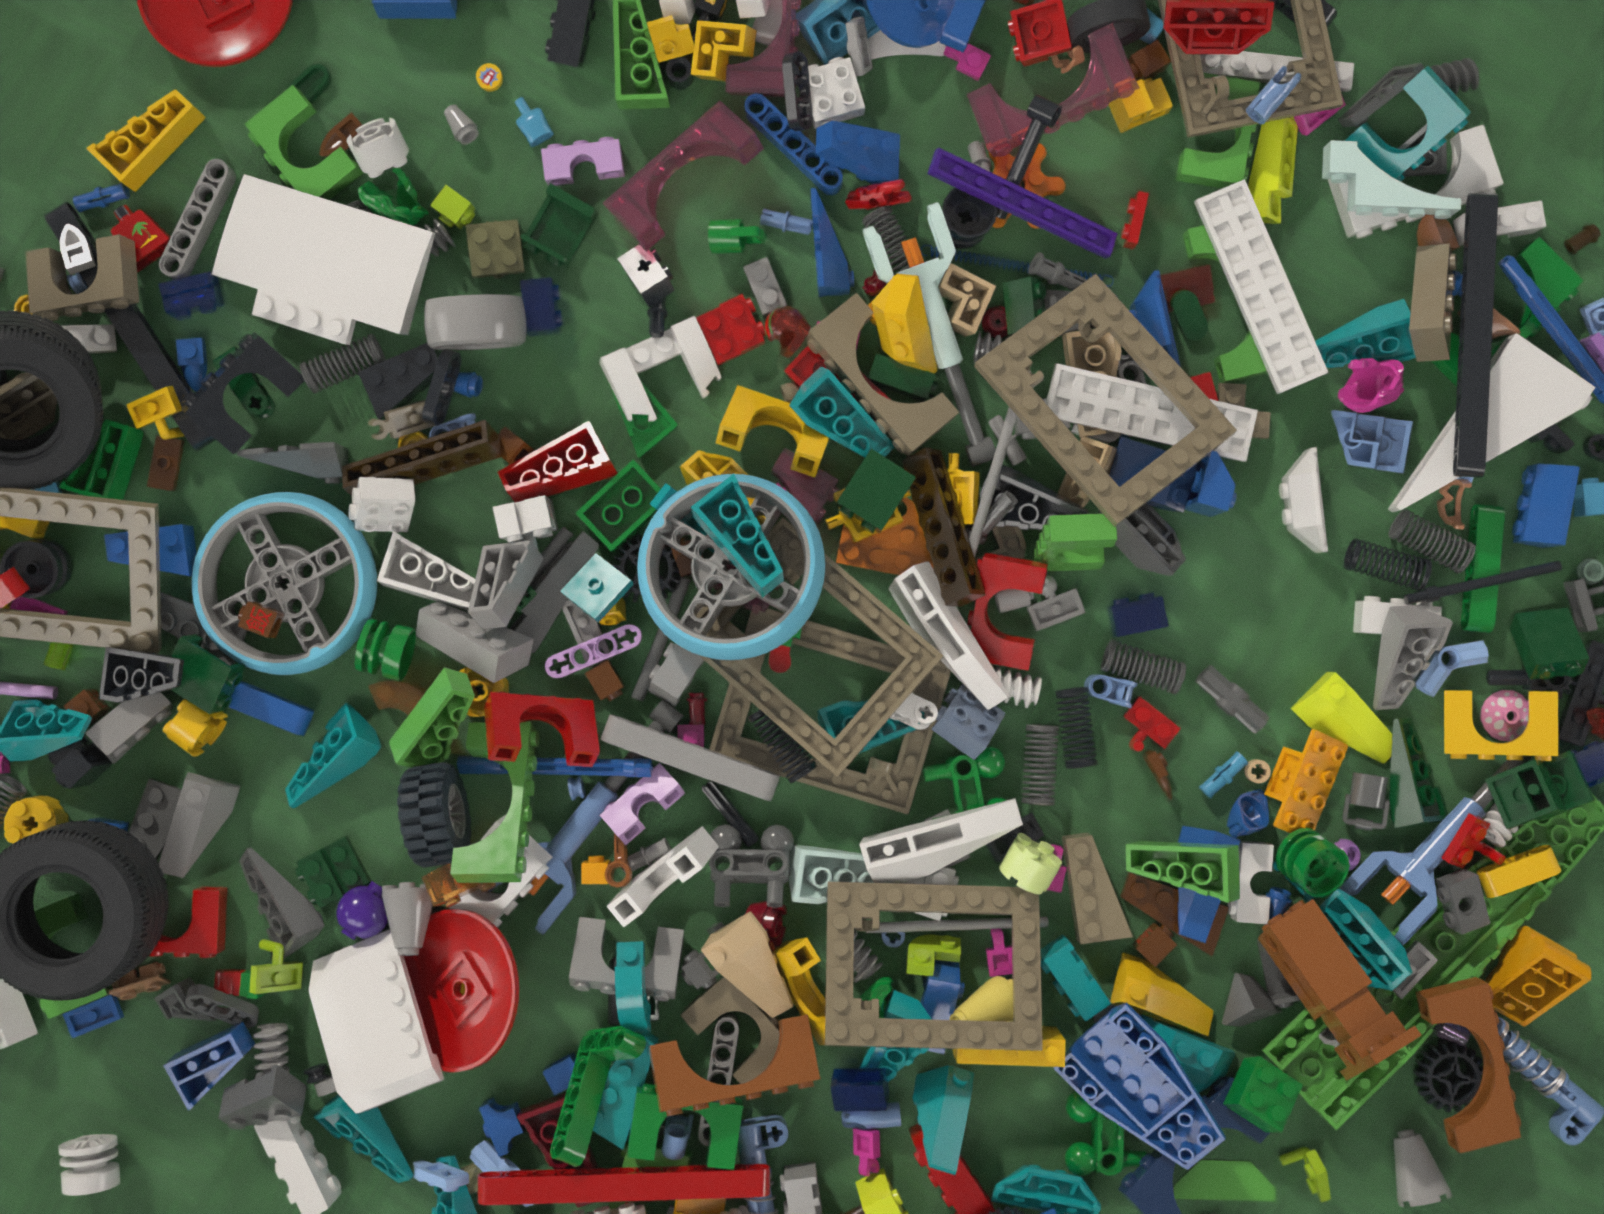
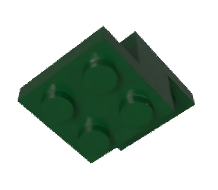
M1567 751L1552 757V761L1534 759L1485 779L1506 829H1512L1532 820H1546L1595 801L1573 751Z

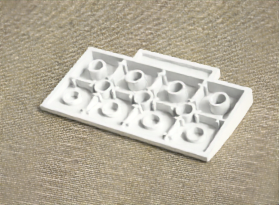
M244 174L225 225L212 275L258 289L252 315L345 345H350L356 320L391 332L408 335L435 233Z

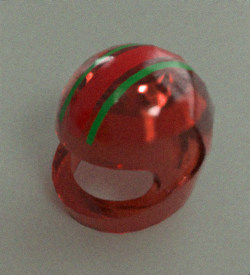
M781 306L770 312L766 318L764 329L769 342L775 339L780 342V355L790 358L807 337L811 326L798 309L791 306Z

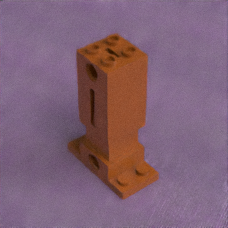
M1313 899L1306 904L1303 900L1297 902L1283 916L1281 913L1276 915L1261 928L1264 932L1258 937V940L1312 1018L1316 1020L1321 1017L1340 1044L1334 1049L1346 1065V1068L1340 1071L1346 1081L1375 1066L1421 1036L1415 1026L1406 1030L1393 1011L1387 1015L1367 988L1372 981Z

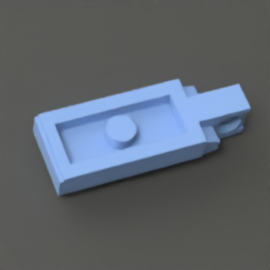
M425 1160L413 1162L414 1178L416 1180L427 1182L429 1186L442 1188L444 1192H453L458 1190L459 1186L469 1184L468 1172L442 1162L430 1163Z

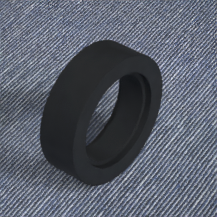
M1098 0L1074 12L1068 19V28L1073 48L1080 45L1084 53H1097L1117 49L1140 39L1149 31L1150 21L1145 0Z

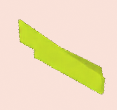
M1294 117L1265 122L1261 125L1248 188L1263 223L1281 224V198L1292 197L1298 126Z

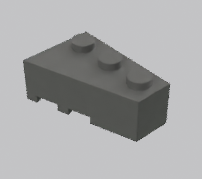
M275 1065L270 1073L259 1072L256 1074L255 1079L250 1082L244 1079L224 1088L218 1119L228 1124V1127L231 1129L241 1130L245 1126L266 1125L271 1121H288L290 1118L302 1116L307 1085L279 1065Z

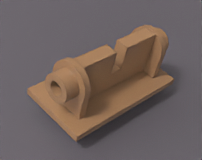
M155 962L139 967L140 977L138 978L136 970L133 969L111 984L114 989L110 990L109 994L120 998V1000H129L135 998L136 994L144 991H158L161 989V986L171 982L162 977V974L166 972L165 965Z

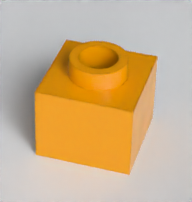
M601 855L588 856V860H584L581 863V884H608L605 879V870L611 863V860H604V856Z

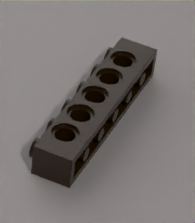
M486 420L344 465L342 466L343 489L352 496L353 488L358 486L359 477L413 479V483L416 485L500 458L499 435Z
M925 447L902 460L904 470L916 477L910 486L911 497L917 509L919 524L923 529L926 539L927 550L930 552L934 566L933 570L940 585L941 597L946 606L962 607L986 594L942 451Z

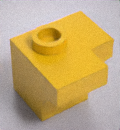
M672 15L647 22L658 63L693 53L694 43L688 24H675Z

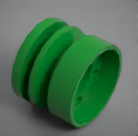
M368 619L357 642L355 669L360 672L368 670L369 674L375 675L382 665V677L400 682L403 681L414 655L416 630L397 624L390 634V624L383 621L379 623L377 619Z
M1300 828L1291 832L1282 841L1276 855L1277 868L1281 874L1315 898L1326 897L1340 888L1348 875L1350 867L1349 857L1344 850L1310 828Z

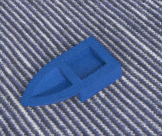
M205 339L176 340L178 366L182 368L183 376L188 385L197 392L202 387L201 382L207 374Z

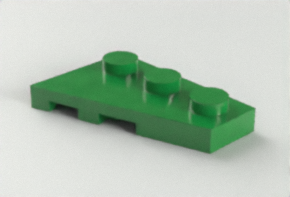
M643 383V388L657 417V420L654 422H648V415L632 414V421H628L611 388L638 459L642 458L679 427Z

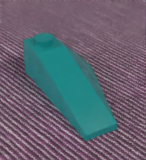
M824 367L817 369L800 386L789 405L807 426L863 457L867 456L871 448L884 457L895 448L887 435L882 433L873 419L829 369Z
M345 703L325 726L328 731L321 742L316 741L312 747L314 751L308 763L304 762L300 765L285 788L291 808H296L363 767L381 749L376 730L350 704Z
M337 1094L313 1116L335 1138L339 1140L343 1136L354 1145L352 1150L357 1154L362 1153L372 1157V1164L397 1183L411 1180L414 1176L378 1107L356 1114Z

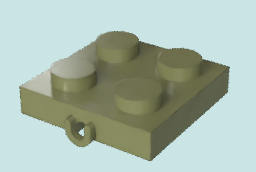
M518 219L498 222L494 220V222L486 221L487 223L466 225L473 278L494 276V279L504 278V275L525 273Z

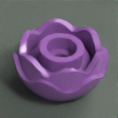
M1339 839L1334 844L1344 850L1349 857V871H1351L1360 861V850L1354 842L1348 839Z

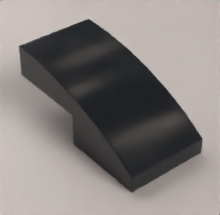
M1032 812L1021 817L1023 825L986 844L995 862L1003 860L1019 833L1027 835L1033 841L1044 836Z

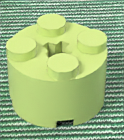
M1019 833L1012 842L999 868L1007 879H1010L1011 876L1017 879L1016 885L1034 894H1042L1043 891L1046 892L1061 867L1062 861L1053 853L1054 847L1044 841L1037 843L1027 835Z

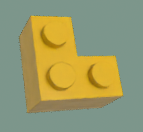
M697 20L691 75L704 80L726 82L729 55L754 56L756 30L743 24Z
M1148 78L1143 81L1141 79L1133 82V80L1125 81L1118 86L1119 89L1113 94L1114 96L1109 103L1120 133L1164 116L1173 107L1161 78L1156 80Z

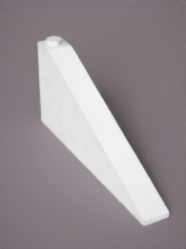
M1517 333L1506 337L1491 359L1486 462L1574 412L1584 409L1592 400L1591 393L1595 389L1592 384ZM1455 412L1388 508L1389 511H1400L1459 478L1458 476H1453Z

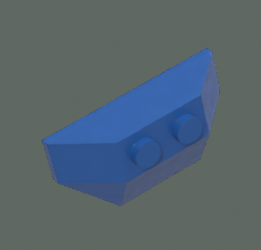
M1157 270L1148 277L1132 302L1129 311L1181 367L1160 271Z

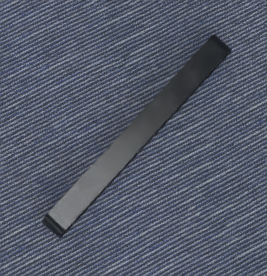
M1469 193L1466 201L1453 453V476L1483 478L1486 468L1498 194Z
M65 201L45 214L44 218L59 242L66 224L76 227L84 235L91 247L96 266L79 273L88 287H90L96 278L98 270L96 241L74 207ZM128 304L129 307L125 309L105 308L106 315L155 391L167 386H173L181 407H183V400L193 391L137 304ZM184 411L171 415L190 445L196 451H200L216 440L185 414Z

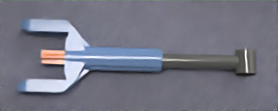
M663 699L650 714L649 718L652 720V723L648 727L662 733L666 731L670 734L684 715ZM629 751L623 759H643L645 756ZM609 776L605 783L598 781L551 842L538 843L553 858L546 864L549 867L548 871L539 880L536 877L531 882L533 888L528 893L534 896L549 877L558 885H564L563 889L538 919L535 929L542 935L546 933L577 894L571 857L601 821L600 814L604 812L606 806L619 798L616 792L628 777ZM503 882L483 883L482 886L491 892Z
M1523 755V760H1506L1492 776L1527 763L1532 756ZM1487 783L1471 799L1464 797L1413 853H1397L1394 851L1373 852L1341 886L1340 889L1350 896L1357 895L1384 865H1387L1388 870L1397 878L1381 894L1385 901L1394 905L1409 888L1421 898L1424 896L1423 901L1400 924L1399 931L1394 936L1402 946L1436 912L1437 895L1433 871L1443 861V854L1468 813L1480 818L1486 815L1483 809L1493 799Z

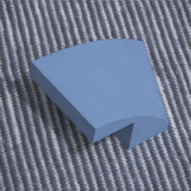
M1332 410L1331 414L1348 465L1404 474L1413 426L1412 421Z

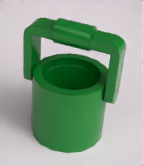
M742 219L710 220L708 226V242L712 254L744 253L746 244H763L767 238V234L763 229L758 226H744Z

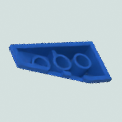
M1182 826L1177 843L1239 846L1240 839L1217 831ZM1178 887L1179 935L1205 943L1221 900L1209 895L1199 894L1197 891L1184 887Z

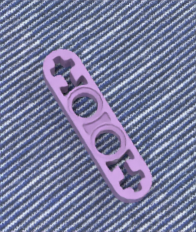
M624 625L552 655L545 663V670L553 678L567 676L638 646L642 641V632L635 625ZM627 629H630L631 632H637V636L634 637V643L631 644L629 640L621 642L623 648L618 649V642L613 636L614 634L618 633V638L627 635ZM603 639H609L613 643V650L609 654H603L599 650V643ZM579 649H585L589 653V659L584 664H579L575 660V653ZM569 653L570 662L575 668L570 670V664L561 668L562 672L560 674L557 671H552L553 660L557 659L558 662L566 661L568 659L565 657V654Z

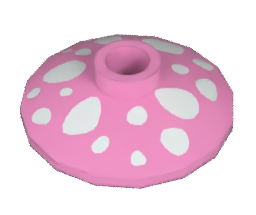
M1500 690L1492 693L1484 701L1481 708L1480 720L1484 730L1491 737L1499 741H1513L1524 732L1528 723V700L1522 694L1513 690ZM1510 711L1514 714V718L1511 721L1507 719V714Z

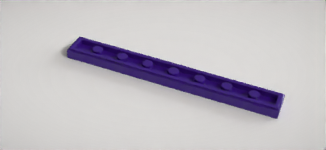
M941 148L935 150L927 173L928 175L1105 259L1111 257L1118 233Z

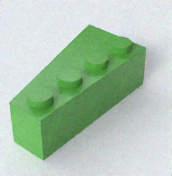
M1136 841L1126 844V871L1154 880H1162L1176 887L1197 891V893L1205 896L1216 897L1227 903L1240 899L1238 845Z

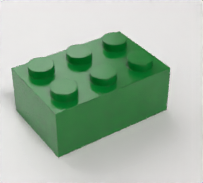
M633 459L584 504L576 514L607 548L615 553L620 546H623L628 539L633 537L656 514L658 510L651 506L650 503L661 488Z

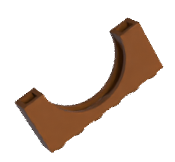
M1473 977L1416 992L1421 1018L1431 1024L1453 1023L1464 1026L1475 1037L1483 1057V1077L1475 1097L1462 1111L1443 1119L1448 1144L1459 1153H1464L1521 1138L1519 1130L1521 1120L1515 1112L1514 1102L1516 1097L1509 1084L1508 1076H1510V1069L1503 1056L1505 1046L1498 1033L1497 1025H1499V1018L1493 1009L1492 999L1494 995L1491 986L1487 982Z
M808 1014L778 1021L779 1041L773 1059L757 1077L738 1085H720L707 1081L697 1075L684 1061L678 1048L677 1040L650 1045L648 1048L659 1112L666 1111L667 1116L682 1114V1108L693 1106V1111L709 1108V1102L719 1100L721 1106L735 1103V1097L745 1095L746 1100L762 1097V1091L772 1090L773 1095L788 1092L787 1086L798 1084V1089L813 1087V1081L819 1080L820 1075Z

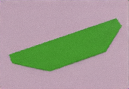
M1200 1160L1174 1185L1175 1199L1276 1201V1188L1250 1161Z

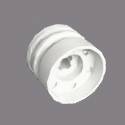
M85 1135L59 1145V1155L63 1156L60 1158V1166L73 1167L61 1173L62 1194L71 1196L93 1194L109 1190L121 1183L119 1163L106 1162L118 1156V1149L114 1148L118 1145L116 1135Z

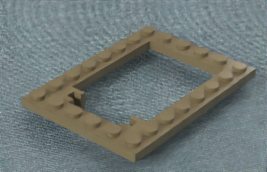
M1158 0L1164 25L1167 0ZM1291 0L1303 59L1291 61L1286 67L1288 73L1294 72V76L1300 73L1301 79L1266 122L1340 108L1343 105L1321 0ZM1165 31L1188 138L1259 124L1253 121L1246 112V108L1257 95L1228 100L1229 83L1226 76L1220 75L1204 78L1200 55L1185 54Z
M1096 274L976 361L974 365L978 372L1114 527L1232 437L1237 431ZM1090 322L1096 329H1091ZM1076 323L1079 324L1080 334L1088 342H1095L1109 332L1196 428L1120 487L1033 390V387L1043 381L1044 374L1039 370L1033 375L1030 370L1033 362L1029 358Z
M0 487V516L128 530L131 622L0 608V637L159 653L162 649L158 504Z
M782 518L769 532L766 539L783 570V576L793 586L804 573V553L796 530L788 521ZM825 554V575L822 588L905 658L835 739L744 659L720 660L700 657L838 778L944 655ZM723 585L714 595H719L723 591ZM742 605L724 606L706 636L724 639L745 637L729 621ZM703 607L697 613V618H705L709 613V608Z
M753 604L744 635L749 636L769 627L784 613ZM808 620L802 626L800 639L793 638L792 640L793 644L893 673L905 659L888 644ZM766 653L744 660L760 673ZM940 660L912 693L927 701H931L938 710L941 707L951 671ZM729 683L709 750L786 778L787 774L802 763L783 773L782 771L799 758L779 768V765L794 754L776 763V760L786 754L788 750L773 758V755L782 748L770 753L769 751L775 746L767 748L766 745L768 744L741 736L751 701ZM936 719L926 729L915 730L904 735L896 764L871 757L866 774L846 768L837 778L817 759L812 758L809 762L815 761L817 767L797 781L909 814L932 737V727Z
M828 882L825 1046L1042 1051L1039 894L1028 892L1020 887ZM880 911L1011 915L1013 1022L879 1018V999L861 1001V998H853L854 929L863 932L880 930Z

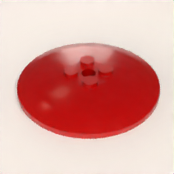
M137 0L141 17L147 29L167 51L184 61L206 67L231 66L260 54L281 33L288 20L293 0Z
M442 910L430 915L423 946L419 949V955L404 956L432 1054H437L442 1071L462 1072L477 1068L489 1061L507 1040L518 1010L519 976L514 955L506 938L490 920L470 910ZM462 983L465 985L464 995L460 992Z

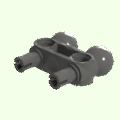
M726 824L717 826L710 836L719 847L709 860L711 869L710 879L715 883L714 905L716 907H729L732 883H767V906L774 908L782 907L783 884L789 880L791 871L789 852L794 843L791 831L781 825L769 826L762 834L761 847L763 850H739L742 843L739 831L733 826ZM776 862L783 864L781 869L777 871L770 870L771 865ZM721 863H730L728 869L724 871L718 870V866Z

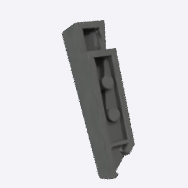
M584 531L574 543L570 541L561 549L532 584L531 587L537 595L521 611L523 612L521 616L509 628L534 639L531 653L537 651L568 599L560 591L591 559L599 547V544Z

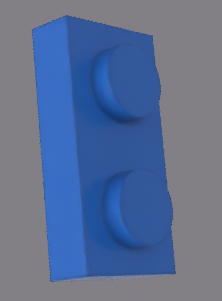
M111 994L62 1014L72 1038L125 1017L118 998Z

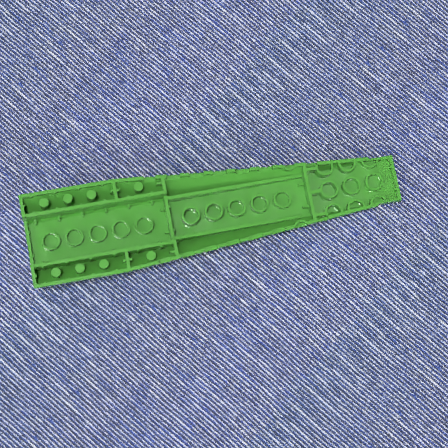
M1595 796V801L1546 820H1532L1521 825L1516 833H1512L1510 840H1505L1506 845L1504 847L1496 846L1493 848L1506 858L1542 845H1551L1561 868L1559 874L1494 898H1487L1481 885L1491 924L1463 935L1447 927L1443 920L1444 909L1437 896L1436 912L1403 947L1406 950L1415 940L1419 941L1438 961L1403 999L1399 998L1393 991L1367 986L1386 1015L1393 1011L1406 1030L1415 1026L1421 1034L1420 1037L1375 1066L1346 1081L1340 1072L1346 1068V1065L1335 1051V1047L1325 1044L1319 1039L1318 1035L1327 1025L1321 1017L1314 1020L1305 1008L1262 1050L1272 1065L1303 1084L1299 1095L1335 1130L1348 1120L1418 1050L1434 1031L1433 1028L1436 1024H1431L1421 1018L1416 992L1473 977L1479 978L1484 973L1482 970L1491 960H1495L1501 953L1500 949L1506 942L1512 940L1518 933L1517 930L1524 921H1528L1532 917L1536 907L1549 897L1554 886L1557 883H1561L1597 841V836L1604 830V806ZM1484 856L1468 870L1477 874V870L1495 862ZM1399 927L1391 932L1394 936L1399 931Z

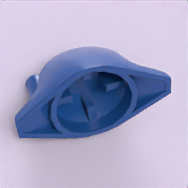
M1261 789L1240 795L1233 804L1226 824L1233 838L1255 833L1268 825L1267 796L1264 795L1265 792Z

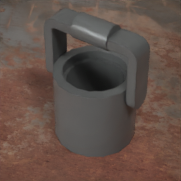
M1353 772L1350 794L1345 795L1342 820L1346 824L1355 825L1356 829L1369 831L1372 828L1384 829L1386 827L1389 810V800H1385L1388 777ZM1349 803L1383 809L1382 824L1356 818V820L1348 819Z

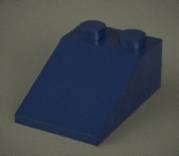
M1121 437L1109 476L1120 487L1165 453L1166 450ZM1198 463L1146 504L1165 511L1184 513Z

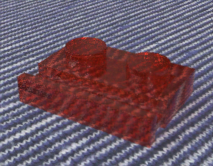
M1209 264L1160 274L1168 312H1173L1170 305L1171 298L1179 290L1193 292L1197 296L1200 305L1215 302L1211 267Z

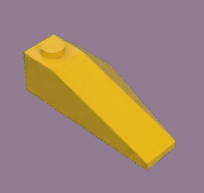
M1122 953L1110 1000L1112 1005L1119 1006L1127 1002L1138 1014L1149 1016L1206 1037L1209 1035L1214 1013L1210 1007L1157 967H1154L1149 961Z

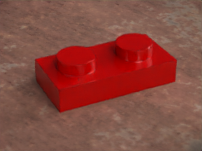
M1138 191L1134 198L1129 199L1126 213L1130 214L1128 223H1124L1121 233V239H1125L1124 248L1134 249L1138 244L1149 195L1147 192Z

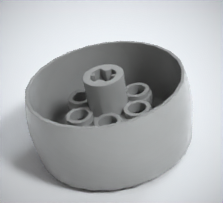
M459 295L433 298L425 302L424 326L428 346L433 349H498L520 346L526 341V314L523 299L520 296Z

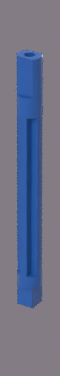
M1510 255L1504 257L1499 261L1498 265L1514 285L1516 292L1581 378L1595 387L1593 394L1600 403L1604 404V374L1515 258Z
M460 755L457 759L459 774H509L503 766L486 758ZM537 758V769L532 774L651 777L653 764L652 759H596L593 767L567 766L566 758Z

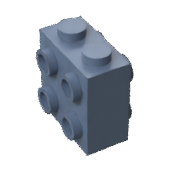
M962 683L957 690L952 688L944 698L947 704L946 706L942 705L937 710L938 715L932 730L975 760L989 744L1006 713L997 706L987 710Z

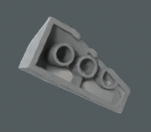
M1413 605L1389 608L1381 634L1373 708L1375 710L1398 709L1415 686L1414 679L1421 669L1426 670L1429 667L1430 662L1428 660L1435 650L1440 651L1444 646L1453 623L1450 619Z

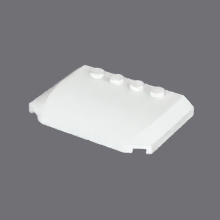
M390 930L313 961L309 994L335 1088L340 1097L356 1114L363 1113L444 1080L437 1054H432L404 956H398V949L394 947Z

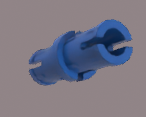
M121 182L106 188L96 187L92 192L74 196L73 203L76 210L80 213L99 206L105 208L109 206V203L130 198V192L128 187Z

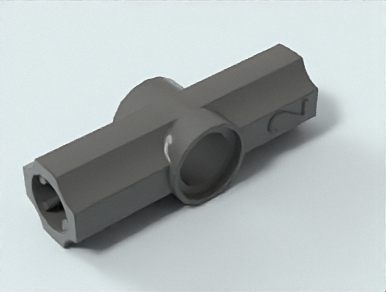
M1209 665L1197 676L1195 682L1215 699V704L1229 716H1234L1250 732L1256 734L1267 724L1270 717L1249 699L1250 696L1241 687L1228 681L1212 665Z

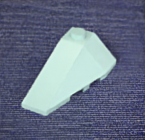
M793 845L789 852L791 870L789 886L793 902L811 904L827 902L828 882L874 883L866 869L862 853Z

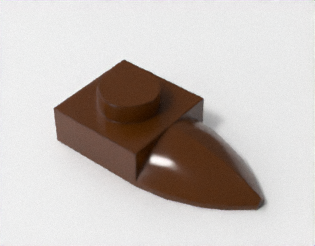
M352 112L326 134L320 147V156H329L340 146L345 150L350 149L347 144V138L350 134L354 138L357 135L356 129L362 126Z
M1149 750L1142 754L1160 788L1168 800L1171 801L1172 790L1167 777L1168 772L1165 769L1168 767V763L1161 753L1157 754L1156 751Z

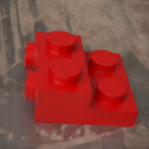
M1046 0L1010 11L1012 20L1008 21L1011 36L1016 37L1017 45L1013 46L1016 61H1020L1024 67L1047 61L1050 56L1073 49L1063 0Z
M743 294L719 304V307L696 317L718 366L765 344L763 337L767 333H765L764 326L761 321L756 323L752 315L756 312V309L751 299H745Z

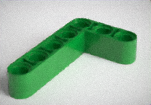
M623 1026L593 1029L584 1034L580 1042L551 1145L550 1154L552 1158L575 1167L583 1162L589 1146L611 1061L638 1058L646 1045V1039L643 1035Z

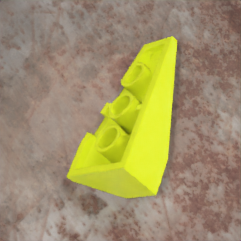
M1326 672L1290 708L1308 727L1335 738L1382 764L1391 757L1393 734L1336 672Z

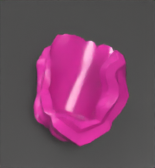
M1373 358L1351 360L1348 368L1352 369L1353 373L1346 385L1338 391V399L1347 408L1357 413L1370 412L1394 402L1404 391L1403 364L1394 359L1376 361Z

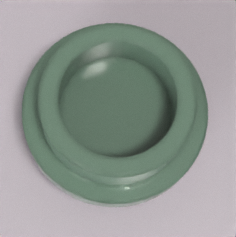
M1585 559L1577 567L1578 579H1584L1588 585L1596 584L1604 576V567L1596 559Z

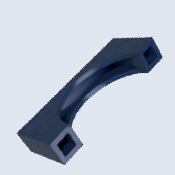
M1229 1076L1221 1077L1211 1085L1212 1090L1206 1096H1201L1202 1100L1220 1128L1239 1130L1250 1140L1261 1144L1270 1133L1264 1132L1223 1105L1234 1078ZM1155 1149L1152 1153H1147L1140 1160V1166L1134 1172L1128 1173L1122 1179V1185L1118 1190L1140 1214H1182L1177 1206L1173 1192V1172L1176 1162Z

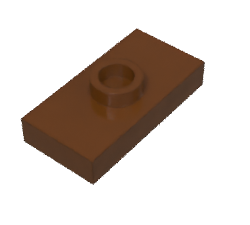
M156 436L147 487L176 491L185 441L178 439L164 440L160 436Z

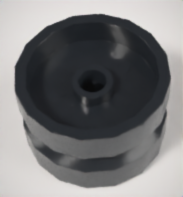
M40 538L18 542L8 548L2 557L0 572L3 574L14 567L30 587L20 597L30 599L53 594L64 588L71 578L73 567L71 557L62 545L54 540Z

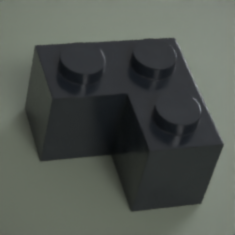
M85 734L82 740L48 753V759L55 765L51 771L56 775V781L64 788L69 789L91 785L113 764Z

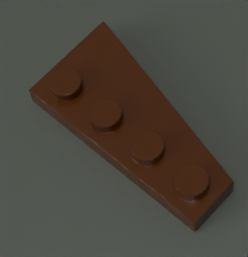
M1128 872L1120 897L1179 935L1178 889ZM1219 904L1205 943L1182 935L1179 936L1212 957L1229 907Z

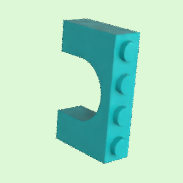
M1429 66L1425 67L1403 87L1426 115L1427 131L1421 143L1408 149L1393 148L1386 144L1367 122L1345 140L1357 141V147L1369 160L1400 182L1405 178L1402 173L1409 167L1414 170L1424 162L1426 158L1423 155L1428 150L1432 149L1435 152L1447 141L1444 136L1451 130L1457 133L1468 123L1466 117L1471 113Z

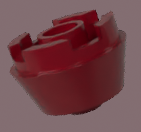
M767 901L751 903L746 913L751 911L765 929L769 937V947L774 952V946L780 947L786 932V927L783 926V915L787 914V908L783 904L782 907L778 908L768 907Z

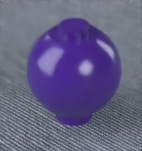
M371 881L369 886L352 888L342 896L337 906L336 916L339 925L344 927L341 931L343 934L353 940L357 936L367 939L376 936L386 927L388 919L382 899L381 886Z

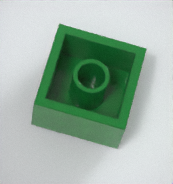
M1260 1056L1245 1057L1223 1105L1266 1133L1283 1132L1303 1084Z

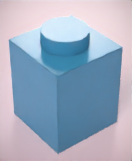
M1599 478L1582 479V484L1576 485L1573 501L1574 517L1604 515V482L1599 483Z

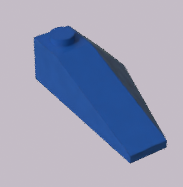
M811 188L810 196L818 297L849 295L850 287H854L853 271H848L847 260L816 188Z

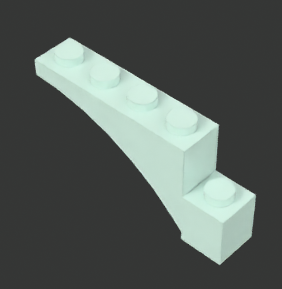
M1331 140L1323 148L1322 179H1331L1332 183H1345L1348 180L1347 211H1356V215L1361 216L1371 215L1372 212H1380L1382 216L1386 217L1398 216L1399 213L1408 214V217L1420 218L1427 214L1435 215L1436 219H1448L1461 210L1460 198L1442 197L1426 193L1394 179L1378 168L1357 147V141Z

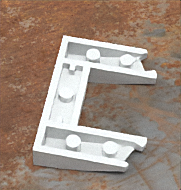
M695 316L671 326L669 330L664 331V335L661 338L651 337L629 348H621L600 358L601 368L628 421H632V414L648 415V422L657 420L637 375L645 370L681 355L702 399L706 398L710 393L706 388L714 377L718 381L721 379L712 352Z

